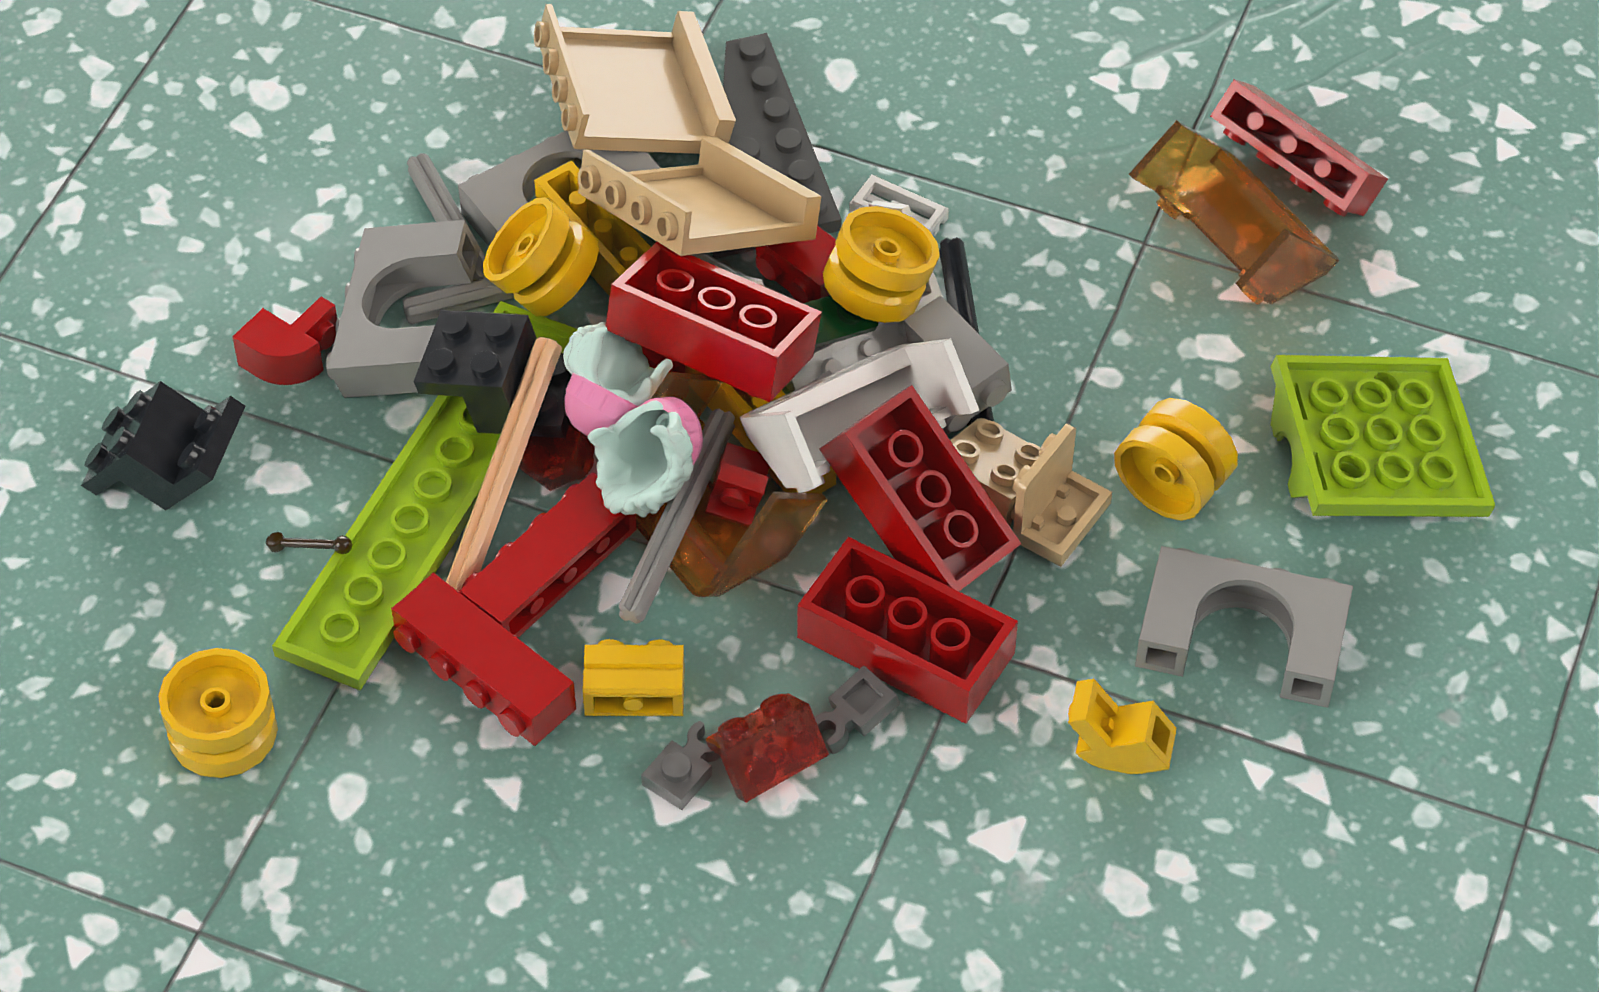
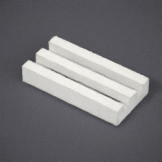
M874 175L868 178L849 204V213L861 207H869L868 204L875 200L888 202L870 194L872 192L890 200L891 203L909 205L910 210L930 218L928 220L911 212L913 218L925 226L934 236L939 232L940 224H945L948 220L949 208Z

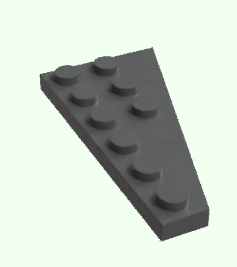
M763 33L726 41L723 88L736 119L729 144L822 196L817 225L828 234L840 231L842 224L841 216L768 34ZM756 247L713 252V257L718 259L756 250Z

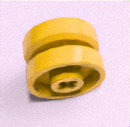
M546 197L535 198L521 206L497 232L487 250L483 262V273L490 282L506 294L514 293V299L536 317L548 316L569 302L587 281L598 257L599 242L592 233L578 222L569 221V216Z
M879 206L861 207L849 213L842 224L836 239V245L823 271L824 286L838 304L857 316L882 323L903 321L912 315L919 305L926 289V284L940 256L938 243L931 232L913 217L894 209Z
M1167 398L1158 401L1145 415L1138 427L1134 428L1114 452L1115 468L1122 483L1137 500L1148 509L1166 518L1183 521L1194 518L1213 496L1214 491H1217L1237 468L1238 452L1228 432L1207 411L1186 400Z
M213 648L195 652L182 659L164 677L158 695L161 715L167 730L171 751L183 767L200 776L215 778L243 774L261 763L273 748L278 731L275 711L266 673L255 659L238 650Z

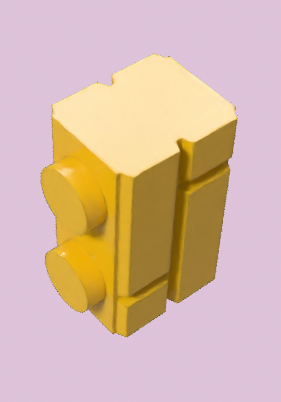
M614 639L602 640L597 645H585L583 670L584 715L684 716V645H673L671 642L662 639L652 640L646 645H624L621 641Z

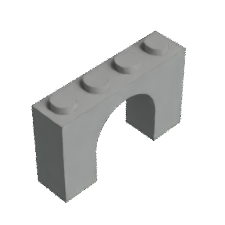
M563 131L555 136L548 137L542 143L518 155L509 157L504 162L481 174L473 175L467 181L458 185L461 214L485 243L490 246L495 235L508 218L521 206L528 203L535 195L534 180L571 160L580 169L583 150L574 149L568 131ZM590 150L626 172L661 168L647 152Z
M465 220L364 228L360 246L356 248L354 253L355 265L351 281L345 287L346 300L342 315L336 321V337L333 349L326 359L328 376L331 380L335 381L344 398L418 392L413 381L435 325L407 328H383L379 325L388 308L399 298L412 291L427 287L472 284L480 248Z
M941 295L904 320L908 344L951 338L978 405L979 411L972 414L951 415L945 418L947 426L943 428V431L946 435L961 430L968 424L971 418L987 407L999 404L1012 391L1009 364ZM829 370L817 379H815L814 381H812L811 383L818 381L833 373Z
M1161 546L1139 637L1135 667L1183 677L1192 635L1202 619L1217 610L1225 608H1247L1258 611L1272 619L1281 628L1286 637L1288 659L1280 698L1328 708L1353 586L1338 583L1329 578L1318 579L1290 573L1281 568L1270 569L1242 563L1233 558L1222 559L1198 554L1185 548L1174 549Z

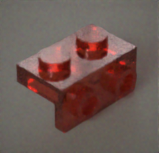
M570 423L565 438L530 436L519 469L546 489L552 491L588 475L594 464L595 446L588 440L587 435L580 432Z
M789 693L775 694L761 702L760 708L744 717H736L725 721L718 727V732L705 739L709 749L721 756L737 798L745 803L829 755L810 705Z

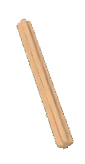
M538 337L532 348L446 580L458 592L471 574L480 572L562 351V347L552 339Z

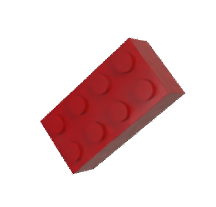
M656 242L611 284L605 327L609 332L623 337L631 343L641 345L665 356L667 359L677 361L706 374L712 379L720 380L747 392L753 397L770 403L814 356L822 312L692 255L680 256L659 242Z
M912 385L879 405L819 448L895 560L957 591H961L1021 545L1015 533Z
M849 536L798 603L797 638L858 669L865 666L881 681L967 724L1015 654L1017 620Z

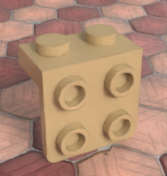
M980 418L950 441L1008 525L1011 526L1013 520L1011 519V512L1016 503V491L1013 490L1014 481L1025 465L1031 467L1038 459L1041 448L1010 433L994 421Z
M1065 424L1057 435L1051 433L1042 444L1038 459L1031 467L1025 465L1018 473L1013 484V490L1016 491V503L1011 512V519L1014 520L1013 532L1021 542V546L1060 567L1105 512L1112 499L1111 491L1072 471L1076 428L1069 424Z

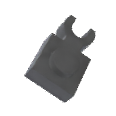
M862 666L828 697L830 705L834 710L816 715L811 720L809 728L815 738L827 729L836 730L834 735L826 741L829 751L835 754L846 746L849 738L848 733L854 728L863 736H866L898 707L900 702L897 694L869 669Z
M701 721L694 723L688 730L687 744L682 747L671 740L641 774L642 785L680 810H683L712 776V765L707 762H713L723 755L726 747L725 736L719 734L712 743H701L700 740L705 735V724Z

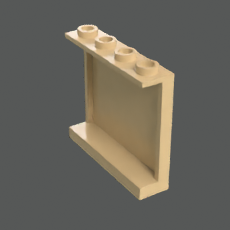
M545 5L542 21H537L535 24L534 43L537 48L541 49L543 70L545 75L550 76L552 82L553 101L559 103L562 112V128L564 131H568L574 149L700 154L702 138L718 137L729 144L736 119L694 12L678 11L672 32L560 27L553 5Z
M718 137L702 138L699 164L626 172L588 149L583 150L582 164L578 173L579 194L680 256L813 240L816 238L822 196Z

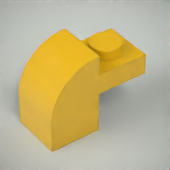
M1094 678L1077 681L1073 702L1068 710V723L1079 734L1076 754L1095 767L1127 774H1143L1169 770L1177 728L1153 700L1118 706Z

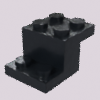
M441 310L413 381L418 394L463 397L477 433L501 434L535 340L537 339L529 316ZM560 353L530 436L566 437L571 422L565 412L564 398L565 390L572 374L565 367L564 353Z
M162 381L146 392L139 390L122 409L118 406L115 407L105 419L102 430L106 434L102 442L98 443L91 450L85 461L84 466L88 468V472L81 486L97 496L117 481H121L166 511L213 480L246 406L232 396H229L215 407L208 405L203 410Z

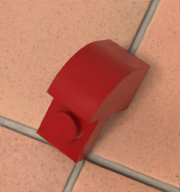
M321 296L291 325L262 308L232 336L238 366L259 379L276 385L299 384L318 376L324 371L321 351L331 347L336 337L337 313L335 304Z
M727 442L709 494L705 514L751 528L756 509L764 494L769 478L767 474L770 466L759 452Z

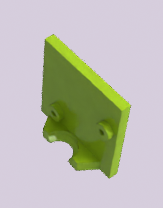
M1275 356L1270 366L1276 385L1270 425L1277 441H1281L1286 437L1291 446L1292 467L1287 483L1291 498H1308L1313 516H1490L1496 505L1448 358Z

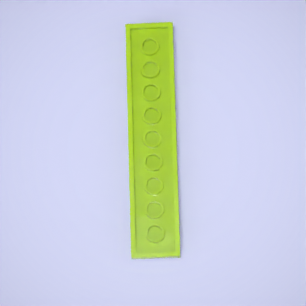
M500 301L493 312L528 315L536 337H544L556 341L562 347L561 353H564V349L569 343V338L578 330L544 316L536 317L530 311ZM437 396L345 536L349 537L352 541V549L347 554H339L336 551L333 553L272 645L275 657L361 691L394 639L393 631L395 628L391 608L433 572H437L467 525L501 435L477 433L463 397Z

